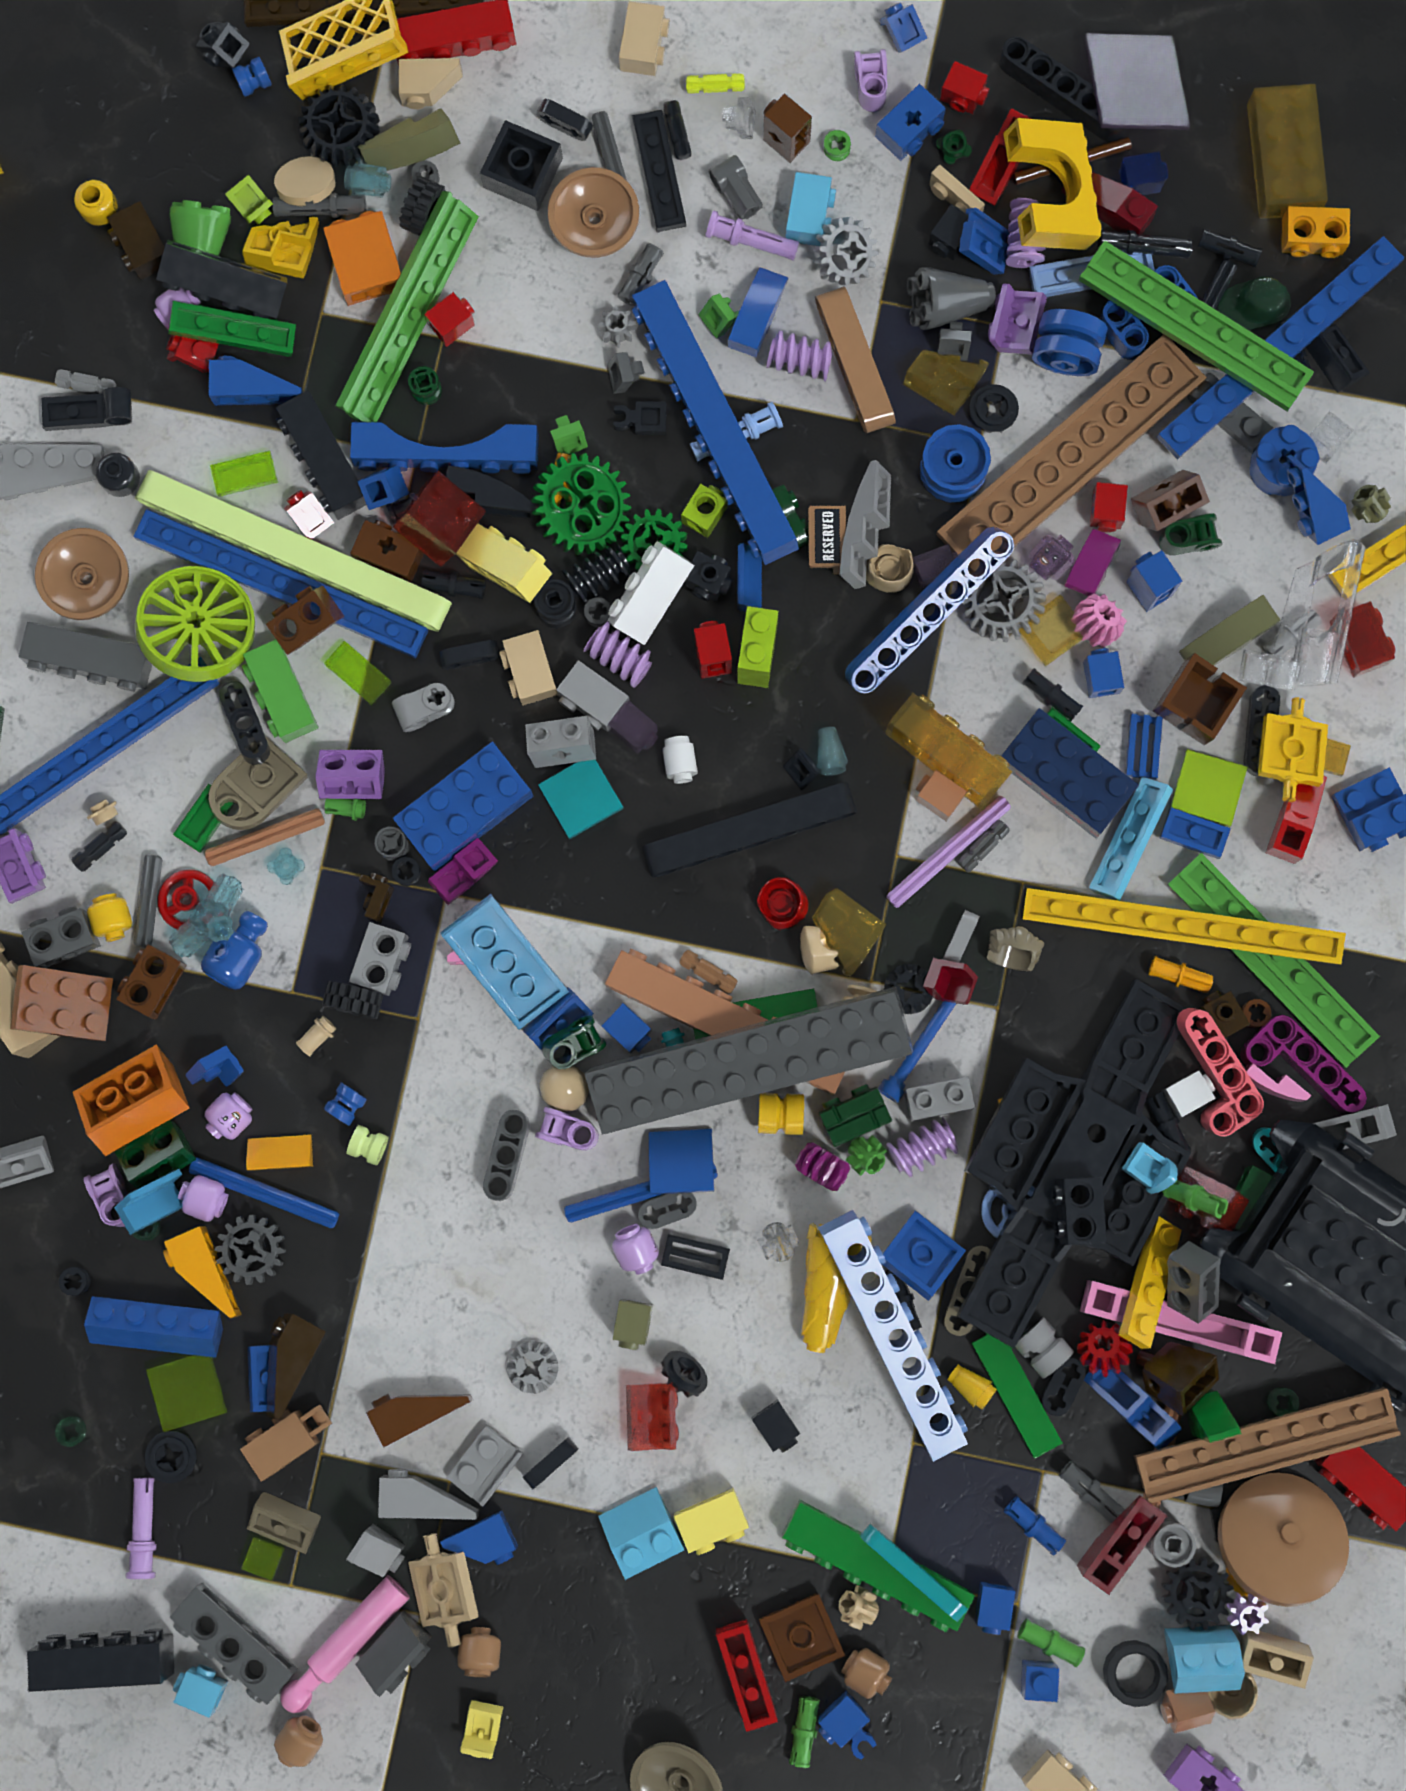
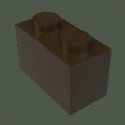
M139 201L107 217L112 226L107 231L116 247L122 245L126 254L122 255L121 258L129 273L135 271L140 280L158 272L165 247L141 202Z

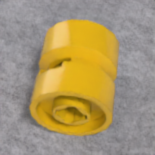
M765 1092L760 1094L758 1133L776 1134L779 1129H782L787 1135H803L804 1094L787 1093L783 1099H780L777 1093Z

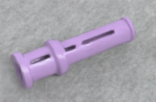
M714 210L706 231L707 238L712 236L730 241V245L733 246L741 243L793 261L799 246V241L747 226L743 219L732 220L720 216Z
M133 1478L132 1541H129L127 1545V1550L130 1551V1561L126 1579H152L156 1575L152 1571L153 1551L156 1550L157 1545L155 1541H152L153 1486L155 1478Z

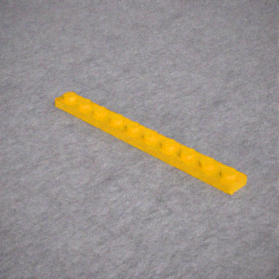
M1027 888L1023 920L1342 965L1346 933L1031 888Z

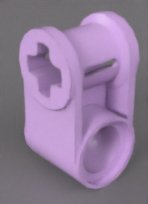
M880 49L879 53L861 54L860 51H855V77L858 84L860 105L868 112L879 111L886 102L885 49ZM876 90L879 94L871 95L867 91Z
M544 1107L545 1117L540 1132L535 1134L536 1138L583 1151L590 1150L596 1146L599 1134L594 1125L571 1117L570 1114ZM588 1127L591 1131V1139L586 1144H578L575 1139V1133L579 1128Z
M113 1163L104 1172L93 1177L90 1175L84 1177V1183L90 1197L94 1201L101 1220L107 1225L124 1227L125 1225L121 1218L115 1221L111 1216L113 1206L128 1195L123 1176L116 1164Z

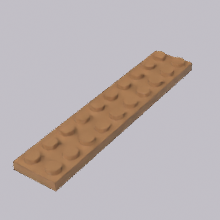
M1161 336L940 528L936 535L956 557L985 529L990 527L999 528L1011 535L1014 540V547H1016L1180 404L1195 388L1197 389L1207 377L1168 336ZM997 536L991 541L992 551L1000 548L1002 544L1001 536ZM978 558L970 561L968 565V570L971 573L975 572L976 568L980 565Z

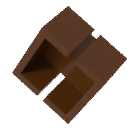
M1194 653L1183 662L1153 709V712L1174 726L1180 723L1184 724L1181 729L1183 732L1201 744L1206 745L1216 738L1247 687L1224 672L1214 678L1212 682L1208 681L1207 679L1214 675L1218 668Z

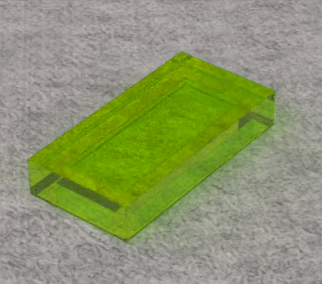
M270 451L210 465L216 492L219 497L278 483Z
M343 641L324 662L328 669L370 705L392 683L389 678L346 641Z

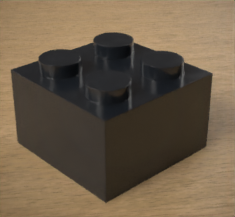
M505 120L480 171L483 188L538 211L563 160L561 143Z

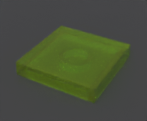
M193 1355L146 1370L163 1432L227 1413L212 1357Z

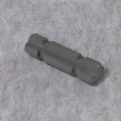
M997 820L989 828L990 831H986L969 849L970 852H966L958 860V864L963 870L968 873L971 872L978 865V861H982L999 843L998 840H1002L1009 833L1010 829L1003 821Z

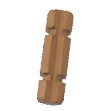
M686 950L680 958L679 963L681 966L688 970L693 969L694 974L714 986L716 984L719 985V989L725 993L731 994L738 982L736 978L730 974H723V970L703 958L700 960L694 952Z

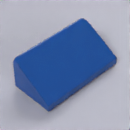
M740 543L738 545L737 610L739 612H746L747 606L762 608L761 556L755 558L749 545Z
M567 987L569 992L539 1014L523 1029V1032L541 1050L544 1041L549 1036L563 1030L582 1017L594 1014L569 987Z

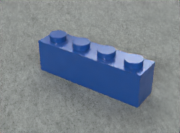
M93 1296L84 1323L89 1343L214 1358L217 1357L223 1332L219 1311Z

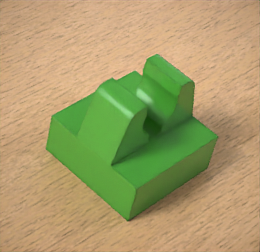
M720 293L711 296L699 313L700 318L715 338L726 334L728 329L734 325L739 311L733 312L730 308V298H723Z
M567 415L555 419L558 428L550 432L557 453L571 454L588 447L580 421L570 423Z

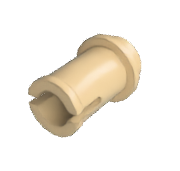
M322 1016L320 1019L316 1018L314 1020L315 1024L296 1042L297 1046L308 1056H311L328 1037H334L333 1032L336 1030V1027L325 1016Z

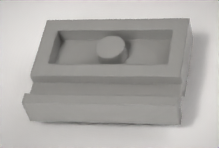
M486 1425L446 1478L483 1507L523 1453Z

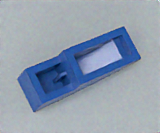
M761 267L759 268L728 338V348L757 358L788 282V277Z
M1101 1369L1094 1374L1088 1372L1084 1381L1155 1449L1166 1447L1181 1432L1182 1428L1176 1420L1155 1403L1145 1391L1122 1371L1118 1375L1113 1369H1109V1374L1106 1378L1102 1376Z

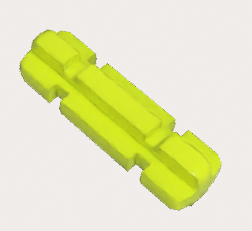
M742 73L732 74V76L728 77L727 74L703 75V78H699L698 75L686 77V91L689 94L699 93L704 90V93L728 92V89H732V92L745 89V77Z

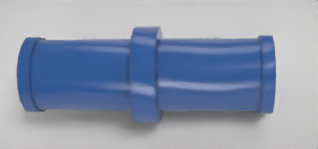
M1018 1496L1014 1497L1013 1501L1011 1500L1007 1504L1004 1513L1009 1515L1024 1529V1534L1028 1538L1033 1537L1052 1556L1056 1555L1057 1551L1059 1552L1063 1548L1066 1539L1061 1537L1045 1522L1046 1518L1043 1515L1035 1514Z

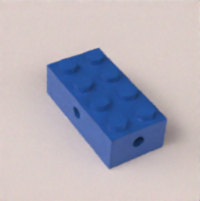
M492 741L394 816L393 819L433 871L436 872L476 838L482 837L530 800L533 794Z

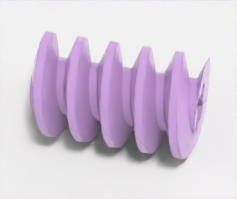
M1017 198L1010 202L1012 210L1009 214L1011 222L1008 227L1010 234L1008 235L1007 242L1009 246L1006 253L1008 255L1006 264L1010 267L1028 268L1037 263H1042L1045 259L1043 254L1037 253L1045 250V247L1021 245L1017 217L1031 203H1038V201L1031 198Z
M779 330L772 340L766 368H769L771 363L775 361L776 370L780 371L786 363L788 373L792 374L795 368L799 366L800 376L804 377L808 369H811L812 379H816L820 372H823L824 381L826 382L833 354L831 343L827 341L824 347L820 349L818 339H815L811 346H808L807 337L803 336L797 344L794 333H791L788 339L784 341L783 331Z
M606 622L594 632L583 652L591 649L590 657L592 659L601 656L600 664L602 666H607L611 663L610 671L612 673H617L621 670L620 678L622 680H627L631 677L630 685L634 688L645 677L652 665V662L648 661L651 651L647 650L642 655L638 654L641 644L637 643L632 648L628 647L631 637L627 636L621 641L618 640L620 630L617 629L611 634L608 633L610 622Z
M943 1116V1125L939 1124L936 1120L931 1121V1131L923 1125L920 1126V1137L913 1131L909 1132V1143L902 1137L897 1138V1149L890 1143L886 1144L887 1150L899 1173L904 1171L909 1177H912V1166L914 1165L921 1172L924 1171L923 1160L925 1159L932 1166L936 1165L935 1154H938L945 1160L947 1159V1148L955 1154L958 1153L957 1141Z

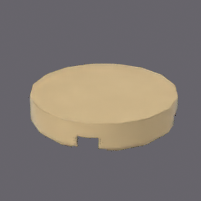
M312 156L299 157L287 162L280 167L274 180V185L280 199L287 204L295 206H306L305 202L312 200L314 204L321 202L331 194L336 183L331 164L327 161L322 162L320 158H313Z

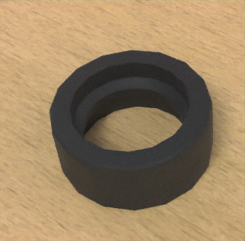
M1138 1640L1123 1641L1114 1646L1106 1656L1103 1666L1104 1681L1112 1695L1123 1704L1132 1707L1148 1706L1157 1701L1164 1693L1168 1682L1167 1665L1162 1656L1148 1643ZM1129 1654L1145 1656L1154 1667L1155 1676L1153 1683L1147 1690L1141 1693L1128 1692L1117 1681V1666Z

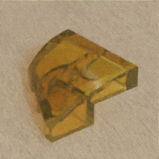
M923 350L907 370L903 385L955 416L981 379L989 363L981 359L979 364L960 361L961 356L951 354L942 356L937 352Z
M838 888L826 893L812 917L816 926L824 933L829 949L838 951L837 956L844 966L842 972L847 977L852 976L886 926L883 921Z

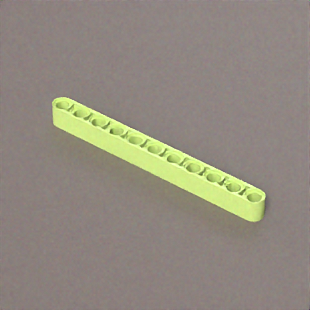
M147 471L135 496V499L145 506L383 610L424 626L429 630L439 632L452 604L442 596L157 472Z

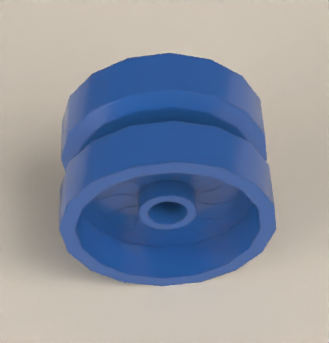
M1071 309L1048 310L1042 313L1038 328V333L1041 337L1036 339L1032 359L1040 367L1054 373L1079 377L1093 375L1097 373L1102 355L1099 348L1104 345L1108 327L1099 318L1085 312Z
M961 424L947 425L935 431L926 442L920 463V476L926 490L937 499L949 503L963 502L975 496L984 484L991 463L990 448L985 438L971 427Z

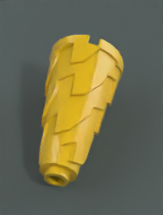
M810 1223L807 1233V1239L809 1240L806 1254L805 1308L801 1336H803L802 1342L807 1344V1350L825 1353L826 1348H831L832 1344H835L843 1314L850 1303L851 1295L818 1227H816V1224ZM868 1236V1239L871 1243L872 1237ZM852 1244L848 1248L847 1255L855 1256L860 1253L862 1244Z

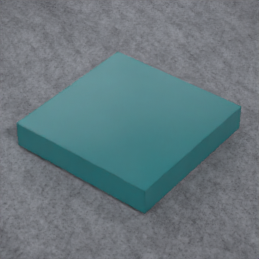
M596 760L577 762L538 784L569 839L624 809Z

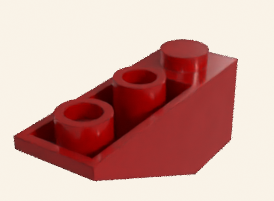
M1326 776L1323 777V784L1319 787L1298 784L1296 786V801L1288 802L1287 800L1283 802L1265 851L1266 854L1292 864H1296L1303 859L1316 822L1327 780Z

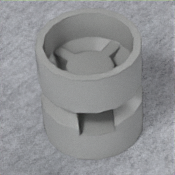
M1041 1317L1022 1333L1015 1348L1024 1358L1030 1357L1032 1359L1030 1365L1044 1379L1069 1359L1074 1351L1063 1338H1055L1056 1330L1044 1317Z
M1165 1519L1147 1543V1548L1163 1564L1170 1567H1181L1193 1558L1196 1543L1190 1530L1177 1521Z

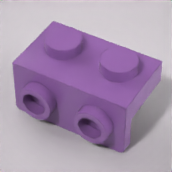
M1010 284L1002 285L1001 292L995 300L996 313L994 321L990 323L988 329L989 340L998 352L1033 354L1041 316L1047 299L1043 292L1014 291Z
M15 828L8 830L9 835L0 838V884L8 902L11 904L46 888L43 882L46 874L40 862H35L30 851L34 850L29 836L27 833L22 834L21 831Z

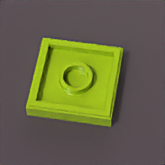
M1187 749L1170 808L1172 807L1230 828L1248 767Z

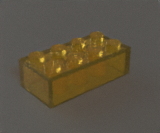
M1316 84L1254 88L1247 105L1259 219L1283 217L1288 206L1324 208L1328 197Z
M912 693L889 721L885 734L933 772L937 770L966 790L967 793L964 797L983 811L1013 771L1008 768L1010 764L1000 755L994 754L992 756L984 749L985 744L975 735L970 734L967 736L959 729L960 724L954 718L947 714L943 717L934 710L935 704L926 696L920 695L918 697Z

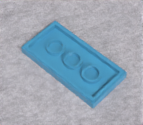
M492 894L488 895L440 932L441 936L518 1030L569 992L567 987Z

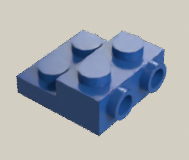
M1390 767L1331 796L1359 851L1369 847L1371 852H1374L1388 845L1387 838L1396 834L1399 839L1406 837V794H1403Z

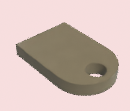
M267 737L270 755L265 762L252 765L247 763L242 754H240L216 777L210 787L209 803L212 813L222 825L228 828L247 830L258 826L308 778L307 773ZM254 740L250 746L253 754H256L259 750ZM233 802L239 807L238 812L234 816L223 815L221 808L225 803Z

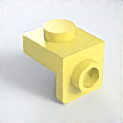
M471 1700L465 1734L461 1744V1753L477 1758L492 1759L503 1712L502 1706Z

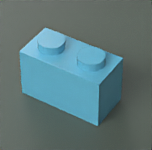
M800 172L795 173L786 227L787 239L799 241L801 244L820 246L821 242L816 239V236L825 234L822 226L831 224L832 218L826 217L828 207L834 208L836 189H831L832 177Z

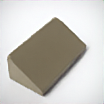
M263 1492L254 1505L247 1529L306 1554L320 1523L321 1516Z

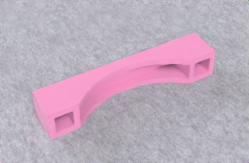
M1087 1280L1080 1312L1122 1323L1130 1291ZM1163 1301L1155 1330L1157 1333L1275 1364L1282 1336L1280 1331L1212 1313L1198 1324L1168 1307L1167 1301Z

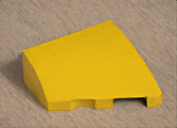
M309 217L310 223L290 226L289 221L280 222L275 226L262 225L252 227L242 251L245 264L261 270L304 279L315 245L319 219L317 217Z

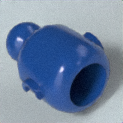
M250 911L241 914L236 931L224 928L218 932L201 961L202 971L213 980L230 989H241L247 983L262 957V950L255 942L259 936L266 932L268 923Z

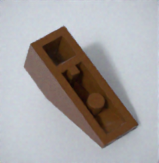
M387 1394L371 1402L374 1409L366 1413L384 1448L473 1401L471 1394L399 1395L391 1399L390 1395Z

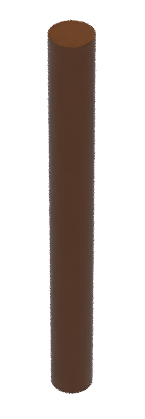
M1129 137L1088 149V160L1091 162L1129 150L1132 147ZM1038 165L1013 173L1015 185H1019L1054 174L1055 172L1044 165Z

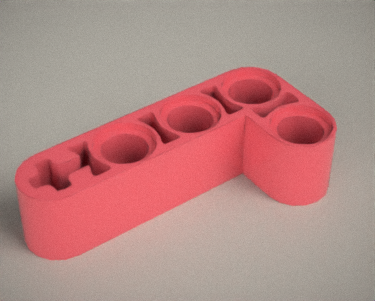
M1196 1008L1182 1010L1177 1017L1178 1030L1221 1096V1098L1203 1110L1201 1114L1202 1127L1206 1131L1218 1136L1231 1135L1262 1113L1264 1101L1211 1015L1206 1011ZM1193 1017L1199 1018L1196 1022L1199 1030L1190 1027L1194 1024ZM1214 1041L1217 1045V1052L1213 1057L1209 1058L1206 1054V1048ZM1231 1068L1234 1078L1229 1084H1225L1223 1074L1227 1069ZM1248 1095L1250 1097V1106L1242 1111L1240 1101L1244 1096ZM1222 1112L1224 1123L1221 1127L1215 1128L1213 1124L1214 1117Z

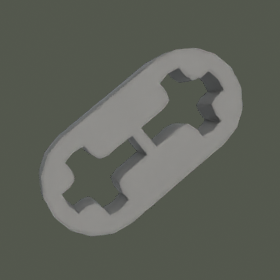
M967 910L964 911L942 960L960 962L980 916Z

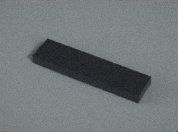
M662 109L632 115L656 231L658 233L686 227L685 214Z

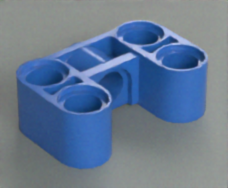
M1163 265L1155 270L1156 273L1197 298L1196 294L1174 267ZM1109 301L1104 306L1100 316V320L1105 322L1108 327L1106 338L1122 358L1134 360L1143 353L1149 339L1148 332L1141 323V319L1114 302ZM1110 313L1118 314L1122 321L1113 322L1107 315ZM1133 337L1138 340L1140 345L1130 346L1125 339Z

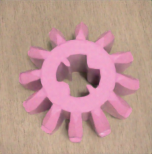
M1095 593L1076 605L1074 616L1071 619L1076 625L1074 631L1082 635V641L1089 640L1092 647L1099 645L1102 648L1110 645L1122 635L1123 627L1127 622L1121 616L1123 610L1115 606V601L1110 602L1105 594L1098 596Z

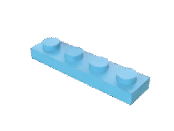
M1145 777L1141 778L1139 786L1089 886V889L1094 893L1120 901L1173 791L1168 784Z

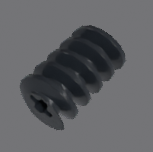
M615 542L616 552L609 546L604 548L605 557L595 552V563H592L588 558H584V569H581L576 563L573 564V575L569 574L565 569L562 570L563 576L571 587L575 598L579 597L584 602H587V591L598 596V585L609 590V579H612L619 585L621 583L620 573H623L627 578L630 577L629 563L617 542Z

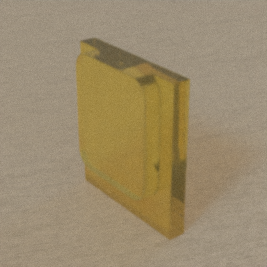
M1061 594L1044 606L1045 612L1043 614L1034 613L1040 619V623L1036 625L1030 621L1028 622L1032 630L1031 633L1027 634L1023 628L1019 629L1020 635L1045 667L1082 641V635L1074 631L1076 625L1071 621L1074 611Z

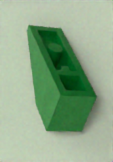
M1210 1389L1186 1413L1192 1436L1208 1443L1241 1434L1240 1427L1217 1390Z

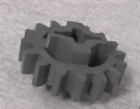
M249 1215L248 1222H245L243 1217H237V1226L227 1223L225 1227L228 1230V1234L218 1235V1238L224 1241L223 1246L215 1247V1251L222 1252L223 1257L216 1260L217 1264L225 1263L227 1265L222 1273L224 1275L232 1272L235 1273L233 1276L234 1282H239L242 1277H245L246 1285H252L254 1277H256L259 1283L265 1282V1273L275 1276L276 1272L273 1266H282L284 1263L278 1258V1255L286 1253L287 1250L279 1247V1243L285 1237L275 1236L274 1234L278 1226L272 1225L268 1228V1218L263 1217L257 1223L256 1215ZM253 1228L247 1237L241 1238L236 1236L244 1229ZM266 1236L270 1241L271 1251L266 1248L264 1242ZM254 1242L253 1248L262 1255H249L247 1257L248 1251L239 1244H252ZM230 1248L235 1251L236 1263H234L231 1257ZM255 1262L265 1263L259 1270L248 1271Z

